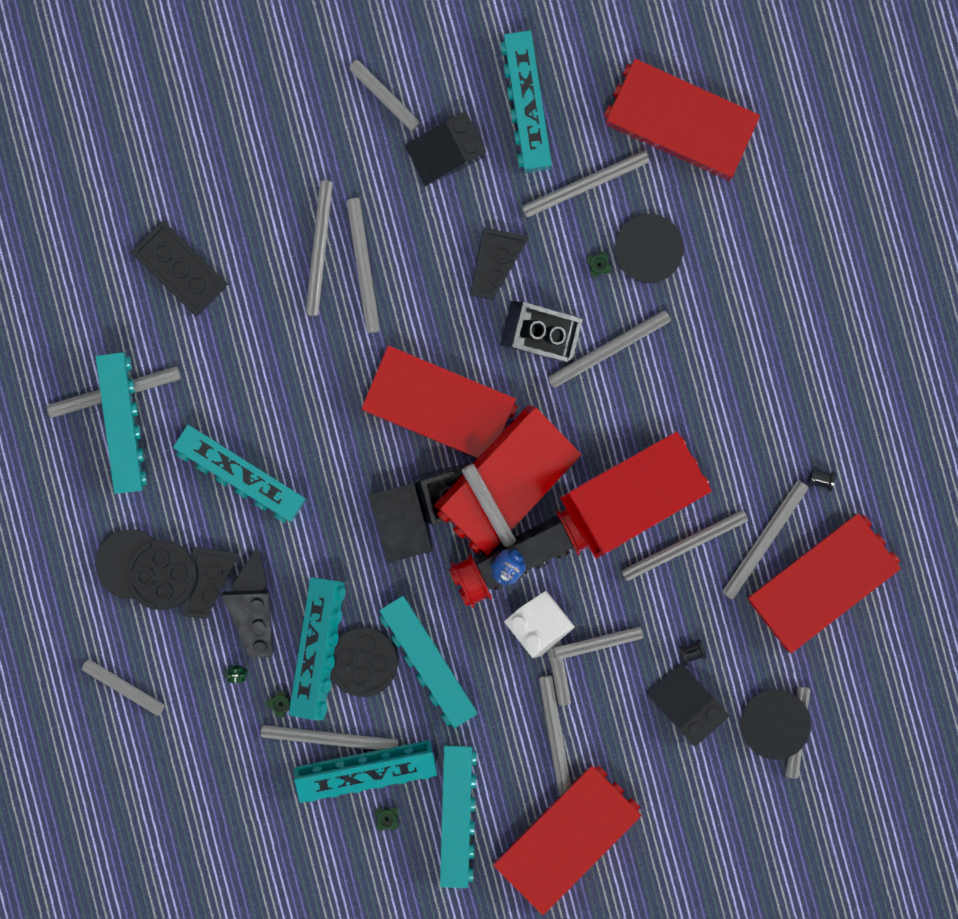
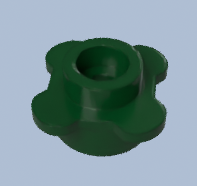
M601 252L600 255L596 256L591 255L587 258V264L590 265V275L597 278L600 274L611 273L612 266L609 265V255L606 252Z
M232 665L225 669L224 677H227V682L242 683L245 681L248 669L243 668L241 665Z
M280 690L273 699L267 701V707L272 708L277 718H283L290 709L291 700L288 699L285 691Z
M395 807L385 810L378 808L375 811L378 821L376 828L379 831L390 828L396 830L399 827L396 819L398 810Z

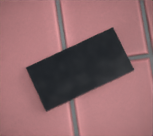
M163 220L131 252L196 317L229 285Z

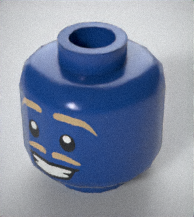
M517 550L501 551L491 565L493 578L502 585L515 584L526 569L525 562L523 561L524 556Z

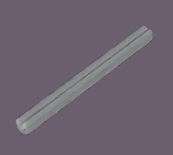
M645 151L637 153L523 205L522 210L526 217H530L647 164L649 157Z
M326 180L320 182L306 305V314L308 316H318L333 186L331 181Z
M351 198L347 200L366 330L367 333H376L380 331L361 203L359 198Z
M661 311L548 377V381L553 388L560 386L671 321L670 316L666 311Z
M173 367L133 379L135 393L180 380L179 369ZM100 390L47 406L48 415L50 418L101 404Z
M801 481L795 483L722 591L726 597L732 600L736 597L807 492L809 487Z
M739 511L621 571L626 581H629L747 522V515L744 511Z
M542 676L539 678L557 789L560 796L568 789L571 783L552 676Z
M269 725L261 727L262 738L372 750L398 747L399 744L397 739Z

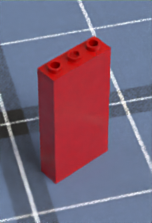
M637 59L634 60L632 65L628 63L623 73L626 79L623 85L618 84L613 95L617 99L613 106L609 104L604 114V117L607 118L605 125L730 181L761 115Z
M388 346L361 410L478 459L508 427L506 426L509 417L514 418L518 405H515L516 399Z
M527 405L472 465L476 467L508 527L512 530L582 454L536 407ZM463 474L434 506L439 510L437 515L445 523L450 521L455 526L452 530L460 538L463 539L465 537L470 542L468 546L476 554L481 552L488 556L501 540Z
M677 431L572 490L560 499L593 556L597 559L712 492L709 481L698 468L696 459L687 449L685 440Z
M854 514L746 597L788 653H793L901 569L898 565L900 560L892 551L890 553L884 547L886 544L885 540L879 533H873L870 529L872 524L865 515Z
M590 764L571 783L568 789L558 796L493 862V866L542 915L642 816L638 812L641 807L632 798L627 800L622 795L624 790L615 781L611 784L605 778L608 774L599 765L594 767Z

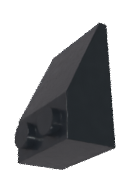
M466 111L446 120L405 145L425 187L486 157V150Z
M511 301L500 345L572 363L583 319L526 302Z
M474 462L438 469L413 477L426 522L431 525L444 522L437 515L439 510L434 505L463 475L462 469Z
M414 483L369 495L388 563L432 551Z
M682 663L677 665L646 693L694 747L729 717V714Z

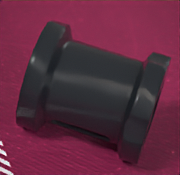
M813 466L808 486L813 487L815 485L827 488V491L831 492L835 483L836 472L832 471L830 473L817 470V467Z
M700 639L696 640V643L685 647L678 646L684 666L696 659L707 658Z

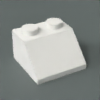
M547 591L523 605L504 621L532 658L542 656L575 628Z

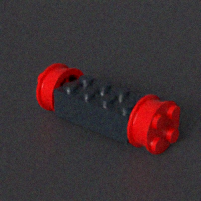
M567 509L561 512L555 510L557 517L555 516L515 536L516 542L509 547L501 543L488 556L481 553L472 558L469 553L467 559L457 564L451 562L452 568L448 569L455 585L461 584L462 588L458 591L466 607L471 605L472 608H475L474 604L486 598L491 600L492 597L488 588L489 590L492 588L498 590L505 586L493 578L491 570L492 563L503 550H517L524 556L523 561L525 562L526 569L520 577L522 578L528 574V570L534 567L540 569L549 564L548 560L554 557L559 559L570 553L569 550L572 548L577 556L580 555V551L588 548Z

